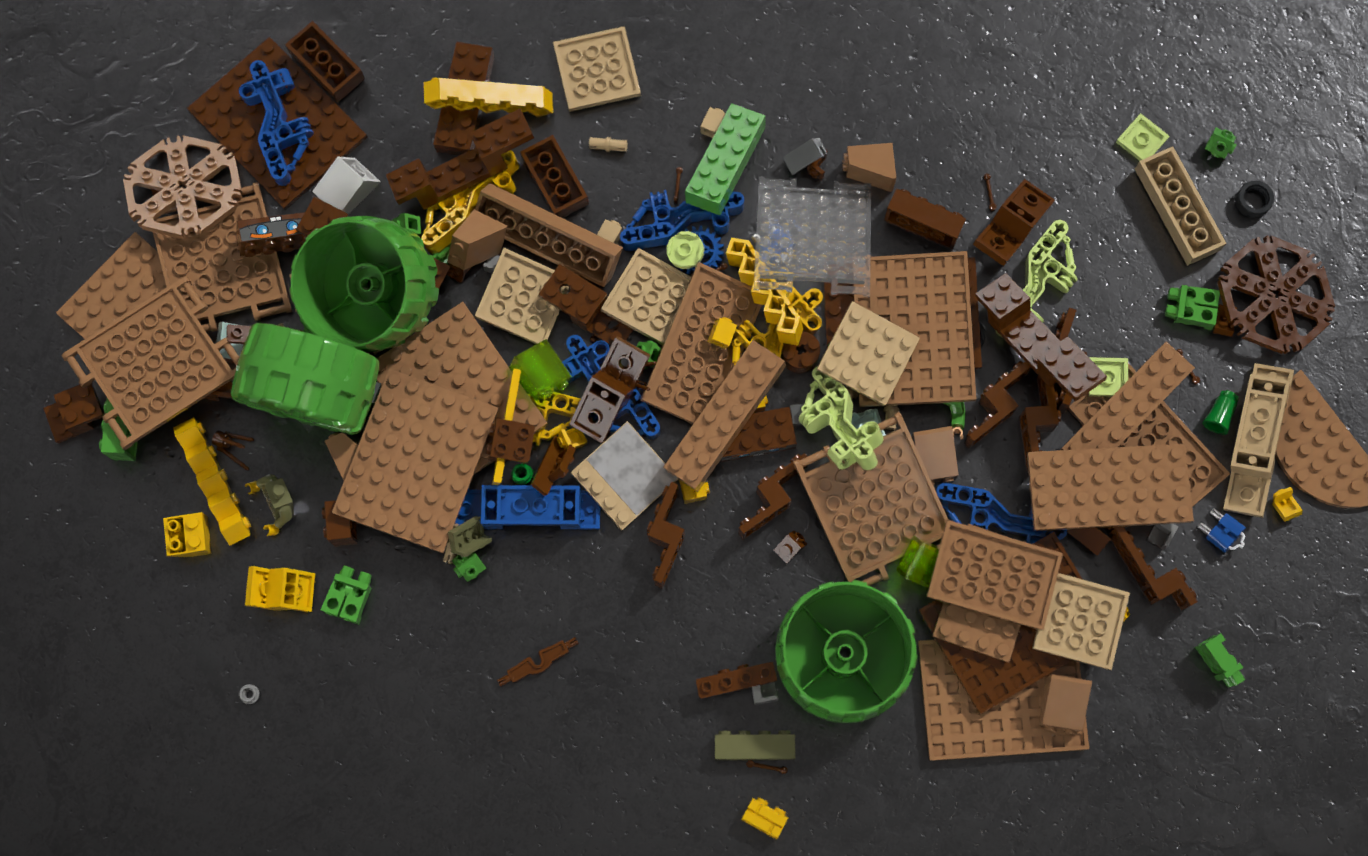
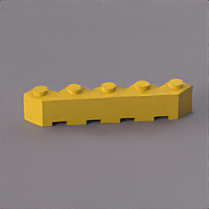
M432 78L430 81L424 82V104L433 109L451 105L459 111L477 107L485 113L498 110L511 113L519 108L522 112L528 111L536 117L553 113L552 92L543 86Z
M731 238L726 251L729 265L740 267L738 271L740 280L752 286L751 294L754 303L765 305L763 311L766 322L778 325L776 331L779 342L798 346L803 332L800 316L754 250L749 240Z
M193 417L173 427L175 437L185 452L187 462L196 474L197 483L205 494L209 508L219 523L220 532L229 546L250 536L249 527H251L248 518L243 516L238 503L240 501L237 495L232 493L228 485V476L224 469L221 470L215 456H217L214 447L209 445L204 433L206 430L201 422L197 423Z

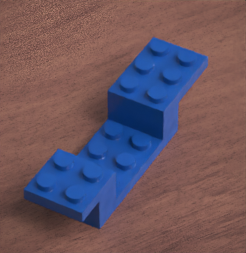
M482 485V490L467 491L455 522L461 525L471 518L478 516L481 517L483 529H504V525H560L561 529L600 530V506L585 490H581L580 486H552L548 495L544 496L531 485Z

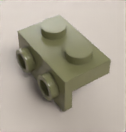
M478 516L448 531L451 553L461 557H468L476 550L484 548L492 542V537L484 535L481 517Z

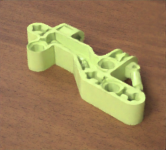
M1056 220L1030 250L1026 258V277L1023 291L1030 297L1031 311L1043 323L1044 319L1032 307L1044 292L1045 283L1053 285L1063 293H1068L1069 288L1073 286L1072 282L1078 281L1077 276L1074 274L1076 265L1074 264L1073 252L1069 245L1070 238L1066 236L1068 225L1063 220ZM1060 229L1061 231H1059L1058 234H1057L1056 237H1055V236L1053 235L1054 232H1055L1056 230ZM1061 241L1066 245L1067 267L1051 256V253ZM1043 242L1050 243L1051 247H1045ZM1039 252L1041 254L1039 259L1033 260ZM1052 267L1055 273L1048 272L1046 268Z
M815 367L812 371L815 381L810 384L811 390L807 394L804 406L801 408L802 413L799 416V422L811 434L830 425L838 442L829 448L827 454L839 469H845L856 462L864 470L875 468L878 460L873 450L880 446L884 440L878 424L871 421L856 429L851 424L853 402L848 390L842 383L817 371V367ZM819 388L825 396L812 404L815 397L814 391Z

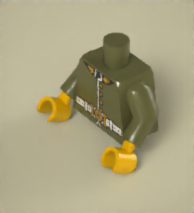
M269 474L257 481L245 484V487L250 486L251 492L248 494L259 492L260 489L262 490L275 519L274 524L265 525L263 529L269 530L266 536H273L279 533V528H282L291 520L292 515H294L292 498L283 479H277L275 475Z

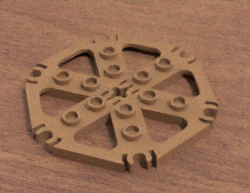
M177 136L175 143H172L170 138H167L166 145L163 139L130 163L127 169L129 173L133 174H124L125 179H123L130 218L133 221L140 219L137 224L143 230L184 239L183 232L187 239H189V233L192 231L198 237L200 235L199 229H201L202 235L236 210L239 204L238 201L234 200L235 198L242 199L241 194L243 192L235 156H233L232 152L225 155L228 152L227 148L218 143L183 136L182 142L180 136ZM188 146L210 150V154L192 168H189L186 153ZM159 152H165L168 158L170 173L146 168L144 164ZM228 167L230 169L232 183L229 186L207 182L224 168ZM139 186L159 192L143 204H136L133 187ZM196 200L220 205L221 208L207 219H200ZM173 206H177L179 223L177 225L170 226L154 221Z

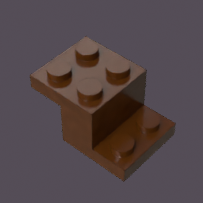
M93 383L84 388L79 384L54 395L56 403L43 408L56 443H61L94 429L92 421L104 416Z

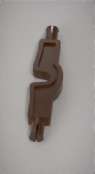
M575 637L565 643L561 640L539 651L540 665H535L532 658L527 657L516 666L507 670L508 674L497 679L502 687L510 681L516 683L530 674L537 675L543 673L555 660L568 654V649L579 643Z

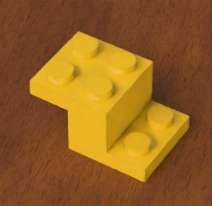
M249 566L245 606L275 611L296 610L312 612L315 573L289 568L267 569Z

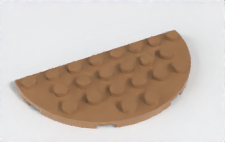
M1300 370L1293 376L1275 458L1289 480L1302 492H1306L1316 498L1317 501L1342 508L1368 506V455L1304 372Z

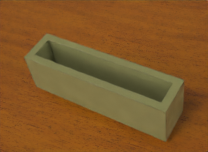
M719 731V735H715V760H795V734H790V731H778V734H771L770 731H759V735H751V731H739V735H731V731Z

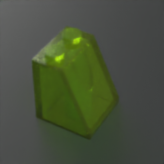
M547 339L515 356L509 366L511 371L513 369H520L519 383L536 401L541 398L543 400L549 398L556 389L560 391L566 388L572 377Z
M914 535L896 570L904 578L929 588L939 547Z

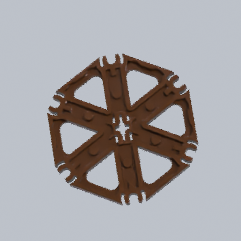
M1272 235L1270 237L1265 236L1263 238L1264 243L1260 241V237L1253 238L1220 268V271L1226 274V276L1220 275L1218 277L1219 281L1217 284L1227 322L1229 324L1232 320H1235L1230 327L1239 326L1240 332L1237 335L1240 336L1246 332L1242 339L1280 354L1289 353V346L1292 347L1293 352L1300 351L1331 323L1329 322L1333 319L1327 315V313L1332 314L1335 312V303L1325 267L1323 265L1318 269L1317 267L1322 262L1319 261L1316 264L1312 262L1315 254L1307 257V254L1311 252L1310 250ZM1277 248L1285 249L1299 256V262L1283 276L1276 254ZM1249 252H1254L1261 277L1241 270L1238 266V262ZM1311 276H1316L1320 280L1324 298L1323 300H1318L1296 290ZM1231 288L1257 299L1242 312L1237 311L1231 295ZM1278 291L1279 297L1276 298L1273 292ZM1292 312L1315 320L1317 325L1307 335H1299ZM1268 314H1271L1277 340L1262 336L1255 330L1256 325Z

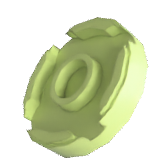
M681 231L669 240L667 256L675 267L690 269L702 260L704 245L695 233Z

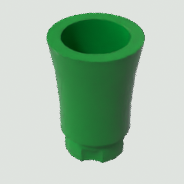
M1228 390L1221 391L1209 414L1202 422L1204 427L1217 434H1228L1239 396Z
M527 464L515 465L511 472L512 485H531L536 472ZM522 474H526L524 478H520Z

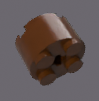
M803 331L798 346L783 343L781 357L789 371L802 374L815 368L820 356V343L815 336ZM800 350L804 351L801 355L798 354Z

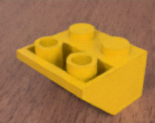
M199 512L163 518L168 557H194L212 554L207 515Z

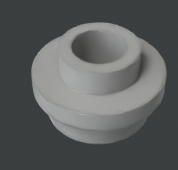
M251 684L243 686L239 692L240 700L245 704L255 703L259 698L258 688ZM249 691L253 692V696L251 698L247 697V693Z

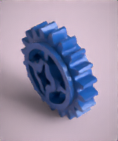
M701 225L699 230L692 226V233H695L704 245V256L700 263L704 259L711 257L710 260L703 264L717 269V263H722L720 257L724 256V252L720 251L724 249V244H719L721 237L715 238L716 232L709 234V227L703 231ZM703 240L710 243L713 249H709V246H706ZM695 267L687 269V275L694 272Z

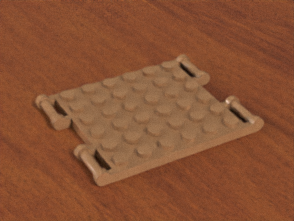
M258 182L253 183L251 186L242 187L243 194L241 195L254 192L255 195L237 199L236 201H238L239 206L236 207V210L203 235L201 229H199L200 235L198 237L194 231L190 232L189 239L185 237L184 232V239L153 232L166 288L185 276L189 278L191 286L201 301L205 302L208 306L205 312L196 315L198 321L209 320L208 324L202 325L206 332L218 331L214 317L249 308L252 309L255 321L283 312H292L277 252L270 255H265L264 253L256 254L253 257L239 255L236 239L237 221L267 217ZM212 205L197 209L199 218L207 219L219 210L221 206ZM173 206L164 214L177 211V206ZM175 214L158 218L154 221L175 226L179 223V216ZM179 289L178 291L190 309L195 307L185 289ZM281 300L284 302L283 305L258 311L257 306Z
M187 276L179 279L62 354V358L69 363L83 388L96 380L111 402L114 409L106 413L102 418L112 428L121 442L120 446L123 450L130 448L144 436L234 379L236 368L232 370L219 351L225 349L236 366L239 355L231 343L227 341V337L214 344L196 318V315L205 312L208 306L205 302L201 301ZM179 289H185L195 307L190 309L178 291ZM76 354L80 355L91 372L90 374L86 375L74 358ZM118 415L132 434L128 438L115 420Z
M900 412L878 423L881 431L895 424H898L899 429L884 435L882 444L873 450L878 463L871 470H864L857 462L845 469H839L827 454L830 448L829 445L804 459L793 461L847 582H852L854 579L875 569H878L879 573L863 580V582H867V585L870 586L881 580L886 581L889 579L884 565L916 550H919L923 562L930 560V557L938 554L940 544L927 551L924 546L942 538L948 518ZM827 456L829 462L810 471H804L803 467Z

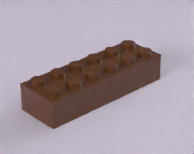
M456 42L448 79L489 82L495 58L493 48ZM451 105L442 107L433 143L436 152L460 156L474 149L475 144L470 133L479 129L483 111L477 107L464 111H459Z

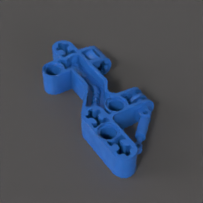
M257 60L250 65V72L254 80L241 85L239 94L247 105L252 106L261 102L264 104L266 113L259 132L258 143L273 179L278 185L284 186L291 181L290 172L295 170V164L297 161H300L305 148L309 145L308 138L312 137L314 132L310 130L311 126L308 124L309 120L307 117L286 122L287 114L280 96L295 88L289 70L282 68L270 72L263 61ZM259 71H262V77H260ZM253 92L252 95L246 96L247 93ZM289 133L288 137L282 138L283 134ZM267 141H269L271 148H268ZM299 143L293 155L294 160L292 164L287 165L282 150ZM278 156L277 160L271 161L272 157ZM277 169H281L282 176H280Z
M666 190L661 194L658 191L655 195L650 192V199L642 202V205L632 217L633 221L621 232V246L626 251H635L638 248L646 249L667 245L672 237L684 231L691 223L710 219L716 234H726L729 230V216L738 215L744 210V196L740 192H732L727 201L728 206L726 207L725 205L721 215H717L687 204L686 200L678 207H671ZM646 211H653L655 221L653 224L633 227L636 222H639ZM661 214L666 215L665 218H659L658 216ZM720 221L725 222L724 225H718L717 223ZM647 234L652 236L648 239L643 238Z
M572 335L566 341L567 349L571 356L561 362L557 369L567 384L582 376L589 383L591 377L601 369L599 365L604 362L610 350L609 345L605 341H597L587 347L580 336ZM573 343L579 346V353L574 346H572ZM599 348H605L607 350L606 353L602 355H599L596 352ZM634 389L631 396L635 398L636 405L634 406L632 400L629 399L628 403L620 409L616 419L629 413L640 428L637 432L641 437L644 435L649 440L657 439L660 435V425L647 404L640 400L641 395L639 391ZM639 410L647 412L644 417H638L636 414ZM596 413L590 414L593 421L599 420ZM648 421L651 428H655V432L652 433V431L648 430ZM612 425L609 433L616 432L621 426Z
M942 483L935 489L940 502H942L943 509L949 515L947 517L950 521L962 524L955 513L950 511L948 503L969 507L971 510L969 524L980 528L983 527L988 530L989 525H994L1003 533L1025 536L1024 542L1033 544L1052 533L1050 531L1046 533L1047 530L1034 531L1032 505L1029 517L1011 514L989 491L950 483ZM943 488L946 489L947 493H952L956 490L954 495L947 494L945 497H942V493H939ZM960 491L967 493L968 499L966 501L959 499L958 493ZM981 495H984V499H987L983 504L980 499H974L973 503L971 502L973 497L979 498ZM975 514H982L984 522L977 523L975 521ZM1067 529L1058 530L1061 532V534L1057 535L1059 540L1066 536Z

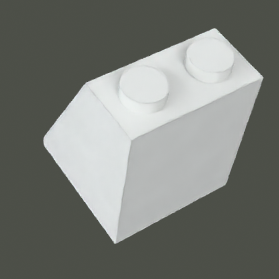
M337 157L312 192L317 195L316 198L349 214L381 181L357 159Z

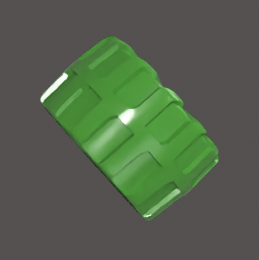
M342 217L332 220V223L322 228L315 229L306 237V241L298 254L295 255L291 266L290 295L303 326L317 336L348 345L363 352L381 351L406 343L405 339L414 332L422 331L429 322L427 316L430 309L436 305L438 300L439 288L435 287L437 266L433 256L428 255L424 249L423 240L412 230L379 217ZM369 280L371 281V287L368 286Z
M255 323L250 328L239 356L231 396L241 404L257 410L270 412L272 415L281 418H293L309 426L316 425L329 431L354 435L362 430L372 404L379 371V360L366 352L317 335L272 324Z
M853 580L852 582H828L819 585L793 604L779 628L775 653L777 669L782 683L789 695L802 708L816 717L838 723H855L874 718L888 710L900 699L912 679L917 660L914 627L911 620L907 619L904 612L897 605V600L887 592L882 593L868 586L867 582ZM847 648L850 651V657L843 658L840 655V649Z

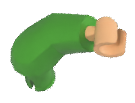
M964 402L943 403L949 406L951 411L953 437L958 433L960 434V440H962L966 417Z

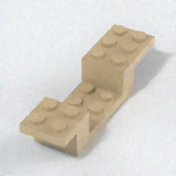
M1254 364L1253 374H1250L1231 461V475L1223 508L1224 511L1260 518L1264 517L1275 465V453L1284 411L1287 408L1294 370Z

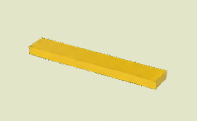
M513 369L511 374L504 420H513L521 375L520 369ZM497 458L492 485L501 484L505 459Z

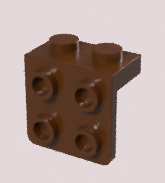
M497 418L495 424H491L489 435L492 436V442L487 444L486 454H489L488 460L496 461L499 458L528 463L535 427L531 424Z

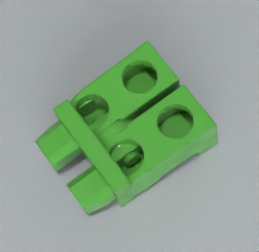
M1182 285L1180 288H1170L1167 299L1177 301L1176 306H1166L1165 316L1174 319V323L1196 325L1212 330L1216 325L1220 291L1188 287L1187 285Z
M344 565L340 573L335 574L334 581L331 584L321 611L359 625L361 614L372 589L370 587L372 576L361 571L358 580L351 579L355 570Z
M1220 633L1209 637L1195 648L1211 671L1216 674L1214 676L1217 681L1223 680L1229 688L1237 686L1245 678L1239 671L1243 666L1241 663H1237L1236 658L1227 652L1222 644L1226 639Z

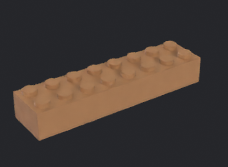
M489 183L480 191L475 210L507 225L504 239L557 265L561 264L570 271L602 287H605L612 279L623 247Z
M752 340L664 465V469L698 492L785 369V361Z
M1166 341L1060 450L1119 447L1195 367Z

